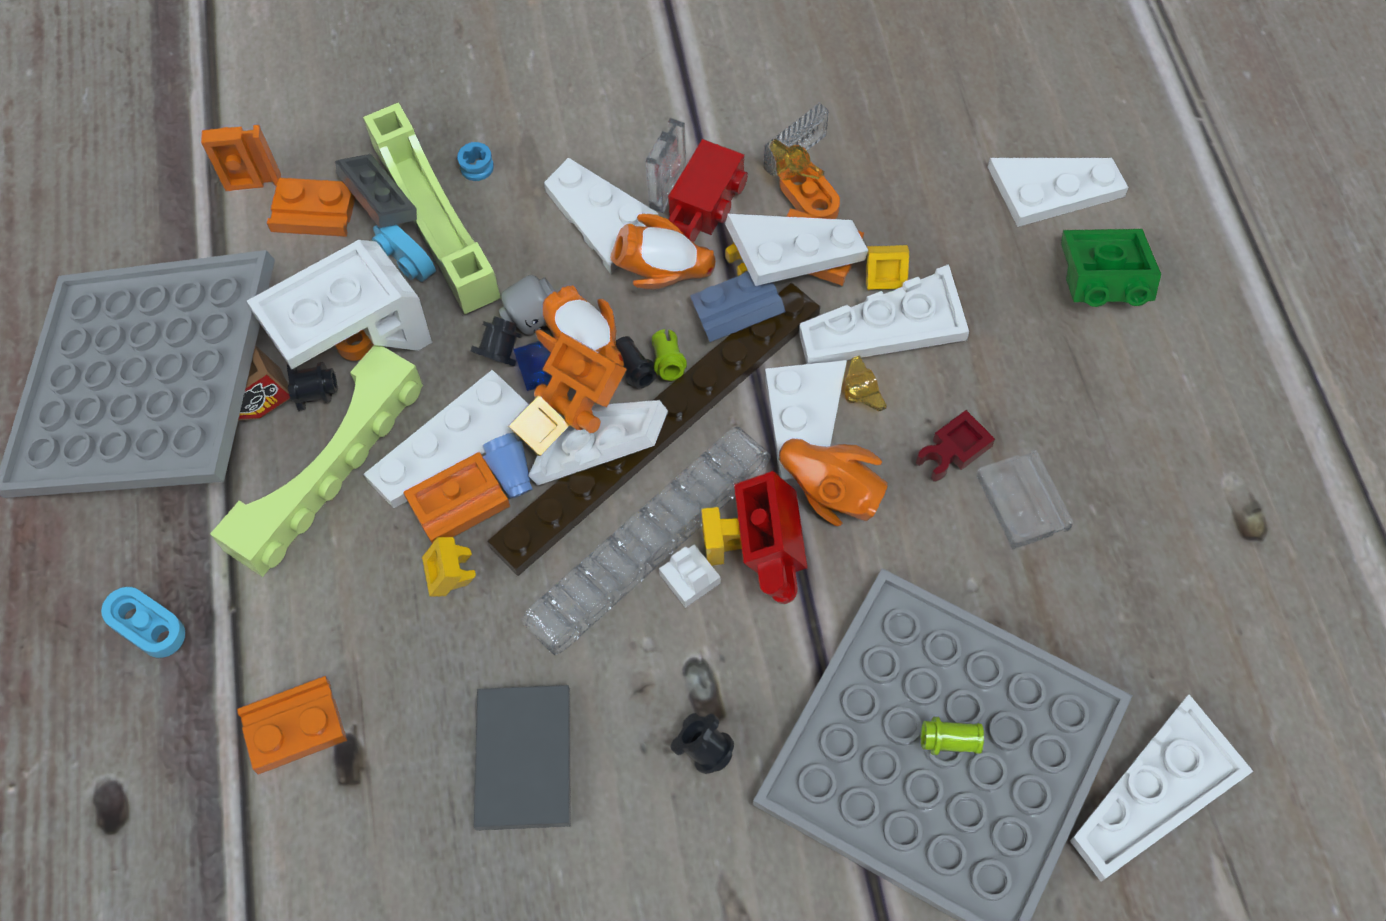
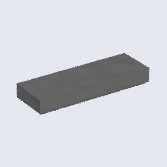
M372 154L335 161L337 175L379 228L417 220L416 207Z

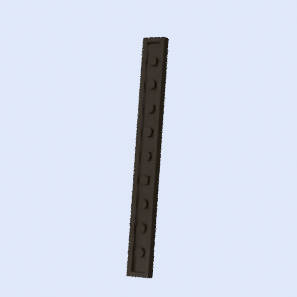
M791 282L778 293L786 312L730 334L652 400H660L668 410L654 446L562 477L487 541L489 547L519 576L799 333L800 323L819 316L820 306Z

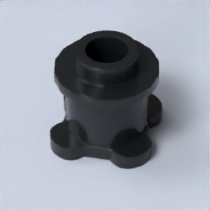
M494 316L492 323L483 321L482 325L486 326L480 346L472 345L470 351L495 361L515 366L517 360L512 359L511 355L517 337L522 338L523 335L515 332L517 324Z
M318 362L316 367L297 370V367L291 369L287 364L289 396L291 401L295 402L298 411L305 410L306 402L323 399L325 403L331 402L332 393H337L338 391L337 379L333 368L327 369L324 362Z
M693 713L684 720L681 732L671 743V750L676 755L686 752L694 759L696 769L703 774L720 771L728 765L732 758L734 741L729 734L720 733L717 730L719 719L713 713L705 717Z

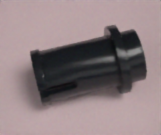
M629 336L616 340L617 349L623 357V367L627 369L625 372L626 381L638 389L649 386L657 376L653 361L645 359Z

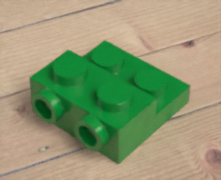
M1143 229L1063 230L1061 246L1068 264L1066 281L1073 302H1083L1092 307H1098L1106 302H1126L1132 306H1141L1148 301H1155L1161 272Z

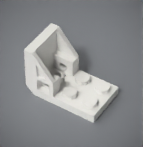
M357 240L247 300L251 311L291 369L361 330H364L371 342L378 346L419 351L432 343L419 297L375 241Z

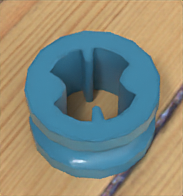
M471 142L460 148L457 160L460 165V171L466 179L480 181L491 175L494 170V163L488 146L480 142Z

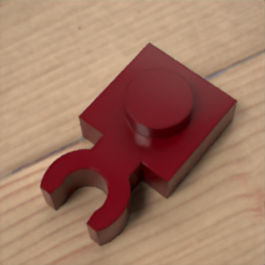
M965 410L935 432L933 442L936 445H928L922 448L918 453L916 464L920 466L927 460L936 461L939 466L932 471L931 479L934 482L939 481L947 474L949 464L954 462L960 470L964 469L993 447L995 438Z

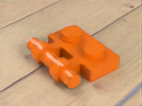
M562 332L542 369L552 375L548 386L545 384L538 385L534 391V396L539 395L558 414L563 415L566 423L576 430L584 429L589 433H594L599 429L601 421L593 415L591 408L594 403L605 407L608 406L627 369ZM570 387L576 390L572 401L569 400L567 394Z

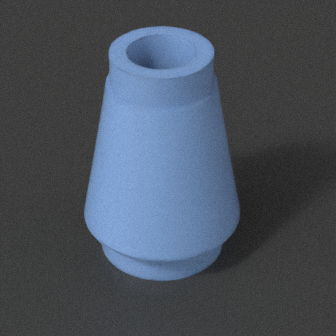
M515 433L500 436L482 445L486 453L483 459L507 493L509 499L533 490L530 477L528 476L529 471L523 442L517 441Z

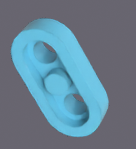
M397 224L379 228L377 225L373 227L375 236L372 238V241L377 242L387 256L392 255L397 260L398 267L408 279L413 280L416 278L423 282L436 272L435 266L427 253Z
M119 588L110 593L102 605L101 613L104 622L115 632L152 657L163 658L170 656L184 642L185 628L183 623L172 612L136 588ZM136 609L135 614L131 618L125 619V615L129 610ZM169 631V635L165 640L157 642L161 633Z

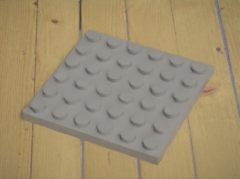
M263 250L58 276L0 465V496L12 498L224 482L260 323L251 311L247 300L269 288L275 259L269 252Z
M882 568L755 796L753 805L958 921H1030L1133 695ZM933 716L940 717L941 722L981 723L984 730L982 753L940 751L938 755H932L930 750H923L921 746L923 721H931Z

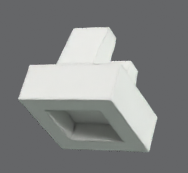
M695 544L690 548L685 546L672 555L668 563L659 568L660 576L685 608L721 583V577Z

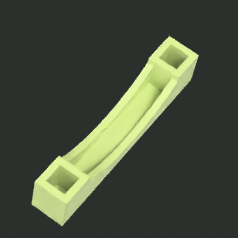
M399 102L364 116L365 125L378 157L388 175L416 207L417 220L414 223L463 313L467 314L501 299L495 273L478 242H474L451 206Z
M373 345L350 372L355 382L352 401L346 416L331 441L308 467L284 486L246 505L238 501L210 533L221 549L262 577L270 568L277 566L284 558L288 546L298 534L304 533L311 526L315 514L324 503L332 500L338 494L342 482L350 472L365 462L369 450L376 441L391 431L395 419L402 410L416 401L423 384L414 364L383 346Z

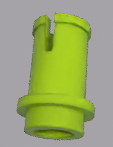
M662 329L653 334L651 338L656 356L654 370L664 380L673 381L683 375L687 367V361L684 355L680 353L676 333L668 330L669 341H667L665 329Z
M933 716L931 721H923L921 746L923 750H930L932 755H938L940 751L982 753L984 730L981 723L941 722L940 717Z

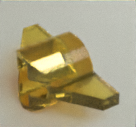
M777 139L771 141L770 149L776 159V172L780 179L790 180L797 175L819 179L824 175L825 171L810 162V155L804 147L793 145L789 148Z
M860 355L852 358L848 375L845 378L846 400L849 403L861 402L877 411L887 409V404L879 392L878 383L872 370L866 368Z

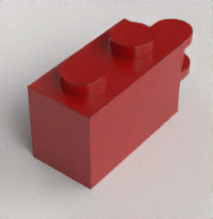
M702 139L668 195V220L677 226L682 234L693 243L700 231L712 235L718 223L726 221L727 214L731 210L732 198L735 193H742L747 182L748 173L744 171V154Z
M771 471L734 484L743 562L758 573L760 589L765 594L772 596L780 604H788L795 599L798 592L796 572L807 569L797 492L779 475Z

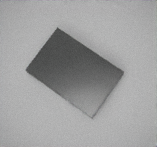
M569 685L477 689L475 830L571 827Z

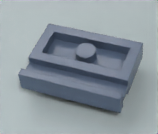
M748 271L690 295L709 342L786 312L774 283L755 286Z

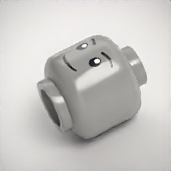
M528 275L502 292L501 298L504 307L499 309V313L502 319L516 323L522 333L531 335L547 325L543 317V302L555 290L545 277L540 280L535 275Z

